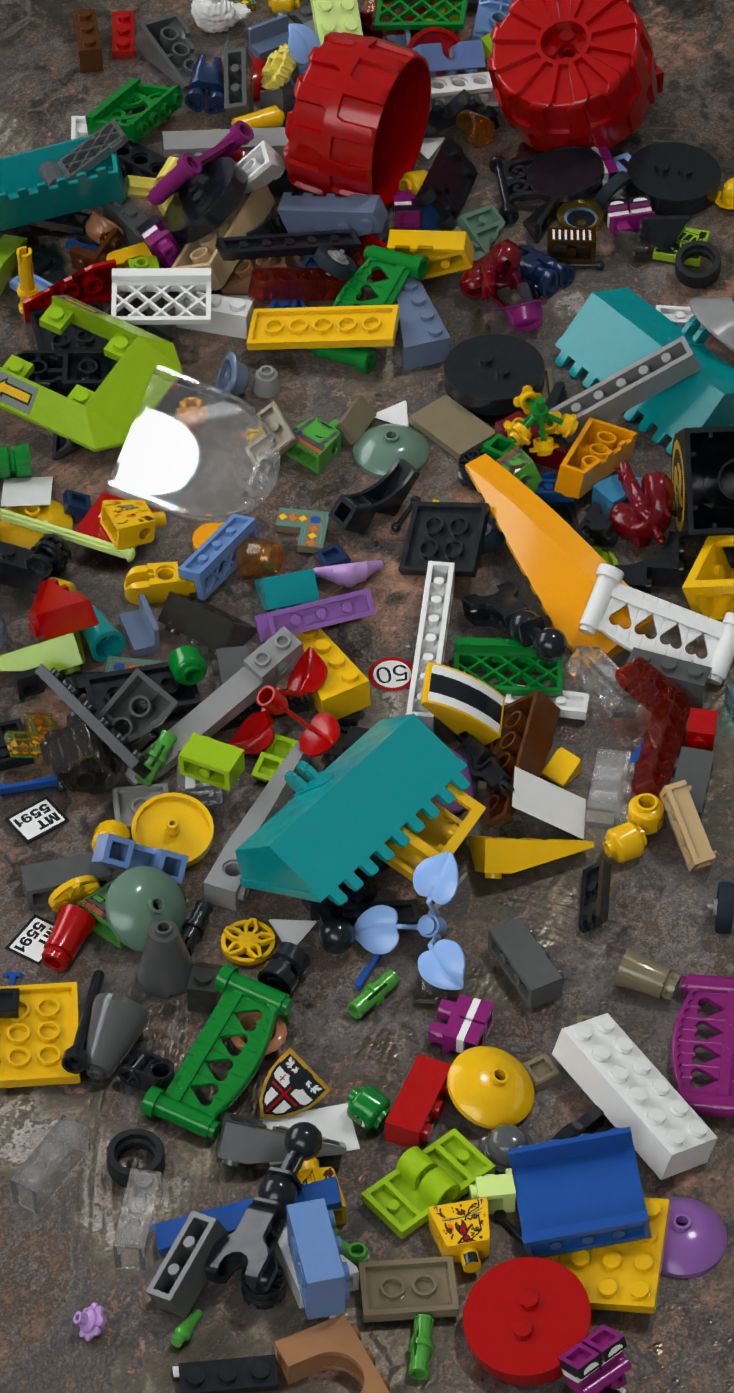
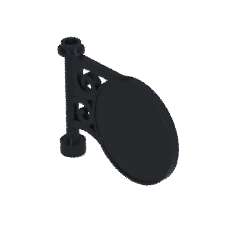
M583 146L558 147L545 153L507 161L502 156H495L489 162V169L496 174L502 202L499 214L507 225L514 224L519 219L518 209L513 204L514 202L529 198L548 201L553 196L558 197V202L577 200L594 191L602 182L605 174L601 156L594 150ZM511 189H513V193H514V194H512V195L509 194V191H510Z

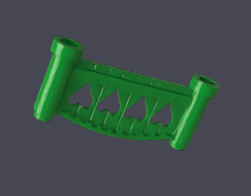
M368 245L363 255L367 261L347 281L338 294L333 306L394 305L409 277L419 280L425 277L429 267V258L421 254L413 256L376 245ZM376 269H380L388 278L387 280L373 283L368 282V279L372 277V272ZM364 288H370L378 297L365 301L357 300L362 295L361 291ZM370 347L310 349V352L314 353L315 356L356 367L358 372L369 374L372 371L376 361V352L369 349Z
M228 963L222 966L214 983V990L223 995L167 1090L152 1086L147 1091L141 1104L142 1114L151 1118L158 1116L206 1139H215L218 1136L222 1123L217 1121L218 1117L232 1105L250 1083L267 1052L277 1016L282 1014L288 1015L294 1003V999L290 998L289 994L239 973L237 967ZM251 1012L261 1013L262 1018L256 1021V1028L253 1031L244 1030L235 1015ZM231 1037H246L248 1042L241 1046L242 1052L238 1056L230 1055L221 1040ZM231 1061L233 1067L227 1071V1078L222 1081L215 1079L206 1064ZM217 1086L219 1091L212 1096V1103L204 1106L199 1102L191 1088Z

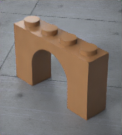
M345 1313L274 1342L276 1363L288 1384L324 1370H340L358 1380L363 1388L361 1393H390L389 1382L383 1372L378 1373L372 1351L368 1347L364 1348L357 1325L355 1323L350 1324Z

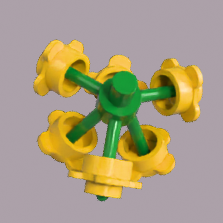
M530 385L524 386L522 393L513 400L514 406L522 408L523 412L528 416L525 419L517 417L512 422L509 420L504 422V428L509 440L517 446H523L524 444L529 446L531 444L529 440L532 436L530 426L533 423L539 425L540 437L533 439L534 447L529 448V452H537V456L544 457L551 455L553 449L559 448V444L554 443L553 437L549 435L562 434L563 438H567L569 434L573 435L578 430L577 426L579 423L576 420V414L564 413L562 416L559 411H548L549 409L545 405V398L541 393L534 392Z

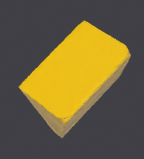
M560 747L542 771V776L564 789L581 773L582 761L576 755Z

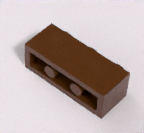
M95 9L72 11L80 73L103 71L102 48Z

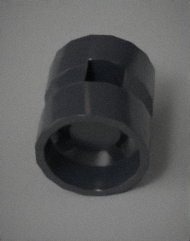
M291 942L279 943L270 956V960L265 963L258 973V981L290 995L298 980L302 978L309 968L310 958L296 944Z

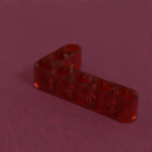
M345 253L355 262L357 271L363 265L360 253ZM255 268L251 272L248 295L258 301H335L348 280H342L332 275L328 276L321 268ZM365 288L361 291L362 295L357 300L363 297Z
M636 657L617 669L615 673L619 686L652 713L631 787L635 795L643 793L657 795L665 785L670 783L690 714L691 702L689 697L646 659Z

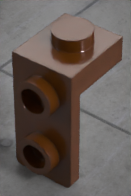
M113 227L96 252L74 245L70 250L72 267L80 271L92 264L106 261V257L110 252L121 248L122 239L120 238L119 228Z

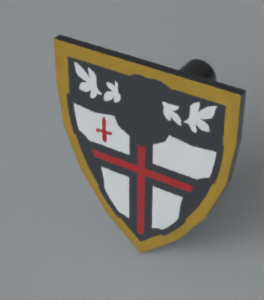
M289 1047L270 1067L262 1083L259 1097V1117L279 1119L297 1115L318 1103L331 1089Z

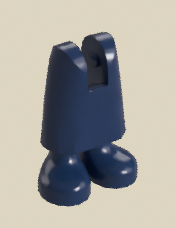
M200 54L192 71L189 91L185 94V104L195 112H202L205 106V89H208L207 113H221L225 110L224 72L221 58L215 56L213 64L206 63V55Z
M519 245L522 251L520 261L521 276L527 280L533 279L535 285L539 283L538 290L541 296L547 299L551 298L555 294L558 285L565 289L572 284L575 278V269L571 265L557 262V259L527 245Z

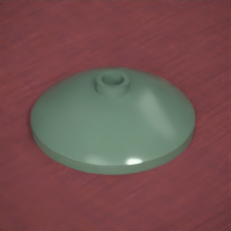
M382 424L366 430L360 439L354 443L353 458L356 465L363 472L381 479L398 458L405 459L415 469L421 471L429 459V445L419 432L410 427L400 424Z
M137 866L124 871L112 882L106 897V916L110 928L124 945L135 951L143 952L149 928L158 920H171L176 923L180 933L183 931L182 925L187 915L184 896L177 883L160 869L150 866ZM153 901L158 905L157 910L153 907Z

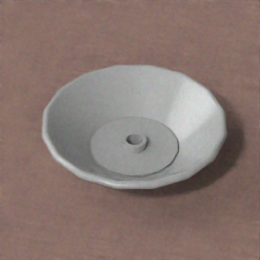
M734 296L692 298L689 301V306L700 324L716 339L734 351Z

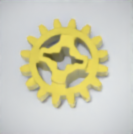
M288 44L280 45L278 51L275 50L274 53L272 52L268 56L267 62L262 69L263 78L260 81L262 83L261 87L264 89H279L280 86L283 87L284 83L287 84L291 79L292 72L296 68V62L290 56Z

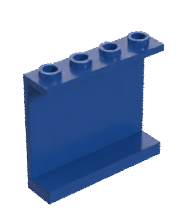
M630 1127L612 1128L608 1131L593 1134L584 1133L577 1137L561 1140L552 1139L545 1143L520 1145L517 1148L507 1149L516 1190L522 1229L521 1234L526 1257L544 1258L652 1238Z

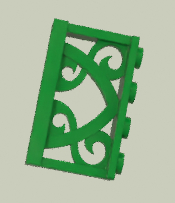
M131 78L85 116L88 135L94 134L112 119H115L127 138L131 139L132 143L138 144L182 106L183 96L180 91V85L175 84L172 87L142 84L140 79ZM141 106L146 107V109L140 113L126 115L132 109L139 108Z

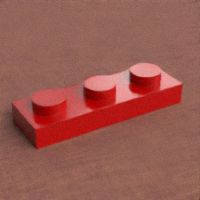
M122 10L112 12V59H135V11Z

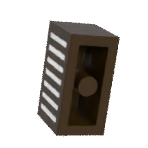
M548 228L547 255L557 259V262L595 263L596 229Z

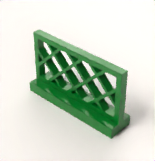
M378 0L374 28L375 30H423L429 27L464 29L468 1L470 0ZM462 1L461 3H459V4L456 5V6H454V5H452V4L450 3V2ZM384 2H395L389 7L384 4ZM406 2H417L411 7L406 4ZM428 2H439L433 7L428 4ZM400 6L405 9V11L399 15L393 12ZM424 6L427 11L419 15L416 10ZM444 6L448 7L450 10L442 15L438 12ZM432 14L437 17L434 21L425 20ZM456 14L460 17V20L449 21L448 18ZM387 15L393 18L389 22H381V19ZM409 15H412L415 18L411 22H405L403 20Z
M455 637L454 669L483 681L500 694L526 696L540 690L547 697L563 695V657L555 662L541 660L536 655L533 646L524 648L521 643L516 642L514 639ZM463 665H472V666H470L469 668H466V667L463 666ZM544 667H551L553 669L549 671ZM482 669L488 674L480 678L474 672ZM510 670L515 675L506 678L501 673ZM536 670L542 676L534 679L529 674ZM495 678L501 683L499 685H490L487 682ZM522 679L528 684L526 686H518L515 683ZM550 680L557 687H545L542 684Z

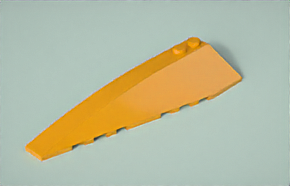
M486 453L465 464V469L478 493H481L485 503L490 505V510L496 519L495 524L506 537V544L520 570L529 579L531 590L540 599L542 610L552 621V628L559 629L564 633L568 641L567 647L589 671L626 650L599 631L595 632L594 636H589L579 631L580 620L597 580L596 571L599 564H607L606 561L549 505ZM622 580L621 584H624V585L628 586V585ZM627 605L609 617L611 624H620L623 629L631 627ZM649 616L635 626L634 630L638 635L645 634L646 637L651 635L654 626L653 616Z

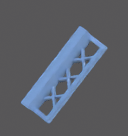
M233 513L177 569L179 578L195 581L198 599L205 601L260 545L256 518ZM249 536L250 542L246 545ZM208 577V580H207V583H206V586H205L204 580Z

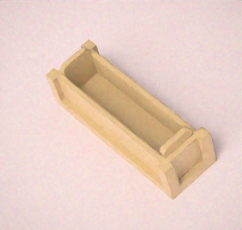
M684 779L665 785L659 795L688 870L692 872L710 866L711 860L716 859L717 850L712 851L689 792L692 786H687V782Z

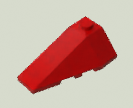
M112 259L92 264L23 300L25 322H30L29 311L48 309L52 303V296L68 295L83 303L102 301L103 304L111 302L112 268H117L116 260Z
M55 578L41 582L28 615L30 633L34 638H37V641L49 640L99 625L89 598L77 591L69 592V587L65 584L59 586V582Z

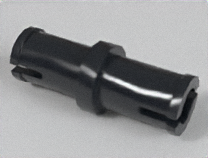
M204 900L196 902L190 918L186 919L182 925L183 932L181 935L190 956L198 939L204 935L206 931L205 924L213 912V906L209 902L206 903L203 910Z

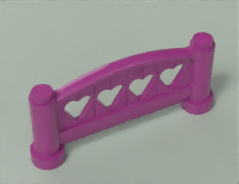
M239 120L231 126L230 132L215 147L196 158L190 153H184L177 160V165L149 191L147 197L150 203L155 206L163 204L189 178H195L202 171V167L218 158L230 157L242 145H247L254 139L251 127Z
M697 974L682 976L681 993L687 994L678 1013L671 1043V1064L676 1090L698 1116L734 1119V977ZM707 1001L722 1011L708 1017H700L698 1015L701 1011L699 1003ZM701 1024L707 1025L720 1033L704 1041H699L695 1038L699 1034L696 1027ZM696 1048H703L718 1057L703 1064H695L693 1062L696 1058V1053L694 1052ZM699 1071L715 1082L700 1088H693L690 1085L694 1081L691 1074Z

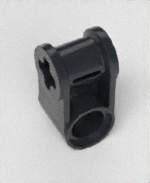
M142 1047L133 1048L130 1054L131 1057L126 1064L121 1065L117 1069L118 1077L125 1084L146 1092L152 1086H157L166 1091L175 1076L172 1061L155 1055Z

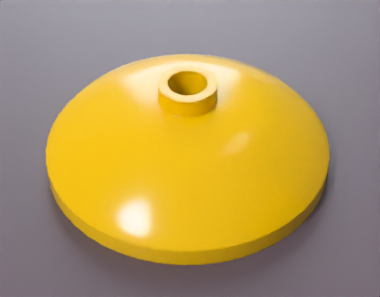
M52 499L50 505L6 506L4 508L73 530L72 516L64 513V506ZM0 520L1 542L31 550L38 543L39 539L45 535L44 533Z
M490 1046L472 1047L459 1054L449 1068L447 1088L450 1098L457 1110L472 1123L492 1130L502 1124L516 1126L531 1111L535 1095L532 1079L522 1063L508 1052Z

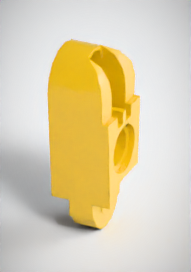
M178 561L147 563V565L133 567L127 573L124 581V595L127 601L135 605H139L138 595L141 594L145 595L148 604L189 599V593L196 592L195 581L179 578L177 570L179 568Z

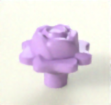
M96 1302L84 1308L83 1312L77 1311L73 1317L74 1323L80 1327L79 1336L85 1338L88 1342L94 1336L102 1334L107 1323V1317L103 1314V1306L98 1305Z

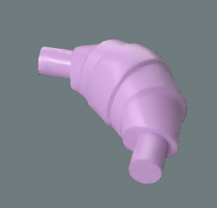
M381 560L317 567L314 568L315 578L322 577L334 582L336 585L354 587L358 583L366 581L376 571L382 570L384 563Z

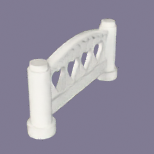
M599 564L595 574L597 577L596 583L579 623L580 632L594 636L595 632L599 631L629 652L635 647L712 667L710 683L721 685L726 680L734 659V613L727 612L723 622L714 620L621 584L624 577L622 570L609 564ZM627 605L631 627L623 629L620 624H611L609 617ZM651 615L653 616L657 636L653 639L647 638L645 634L638 635L634 630L636 625ZM678 625L682 646L678 649L673 648L670 644L664 645L660 642V636ZM701 635L704 637L707 657L703 659L698 658L696 654L690 655L685 650L688 644Z

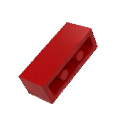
M418 1054L385 1121V1141L407 1148L414 1146L421 1148L424 1140L429 1141L434 1128L432 1123L435 1117H441L445 1105V1096L449 1095L447 1075L451 1064Z

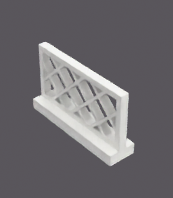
M112 268L111 315L132 325L211 324V268ZM117 292H131L132 294L123 299ZM156 292V294L152 296L150 299L145 297L142 293ZM181 292V294L178 295L175 299H173L167 293ZM193 292H206V294H204V295H203L201 298H199V299H198L196 296H194L192 293H193ZM161 297L168 302L163 308L154 304ZM186 297L194 302L188 308L180 304ZM135 298L143 302L137 309L129 304ZM124 307L131 312L128 316H117V312ZM148 307L156 312L152 316L142 314ZM173 307L181 312L177 316L167 314ZM200 307L206 312V316H195L191 312Z

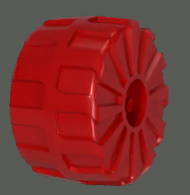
M514 0L509 5V13L503 21L495 23L490 34L493 43L491 56L487 57V64L493 90L509 125L517 129L524 143L531 148L544 152L563 146H583L587 148L608 146L609 149H612L613 146L626 139L629 135L634 134L644 123L643 120L651 105L654 104L657 95L656 64L650 36L631 0Z
M330 32L324 36V41L320 48L314 46L309 53L307 70L305 74L298 76L294 87L296 100L293 110L287 113L285 134L289 142L284 147V164L288 171V177L297 189L313 193L316 196H326L327 194H336L339 197H348L349 194L380 195L385 208H388L393 203V195H397L399 191L400 180L406 172L414 170L421 151L431 103L429 65L425 57L407 47L372 36Z

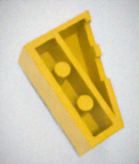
M390 229L387 249L413 256L421 254L429 258L428 271L422 280L473 267L475 249L466 231Z

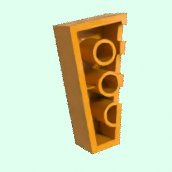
M589 417L560 465L554 491L561 493L565 497L581 498L593 488V485L615 471L614 467H620L621 462L632 458L638 433Z

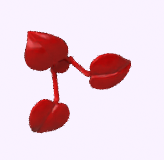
M309 646L290 674L287 683L288 691L282 690L279 687L275 689L270 685L260 689L256 699L257 703L262 706V712L251 714L227 744L244 749V755H257L261 751L264 752L275 738V733L271 728L275 722L271 714L281 715L286 713L307 728L299 739V746L303 753L316 757L333 748L340 736V726L334 716L326 712H320L314 716L311 724H309L288 709L286 696L302 698L305 693L314 694L326 681L328 674L327 666L312 647Z

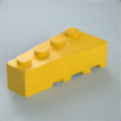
M321 628L293 634L303 643L304 652L309 646L312 647L327 666L328 674L325 683L317 692L311 694L314 699V705L319 713H329L339 720L371 706L370 680Z

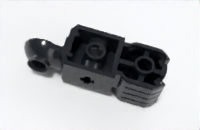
M63 349V353H56L51 350H25L16 355L34 364V371L28 380L65 397L70 394L77 384L95 392L118 362L105 356L104 349Z

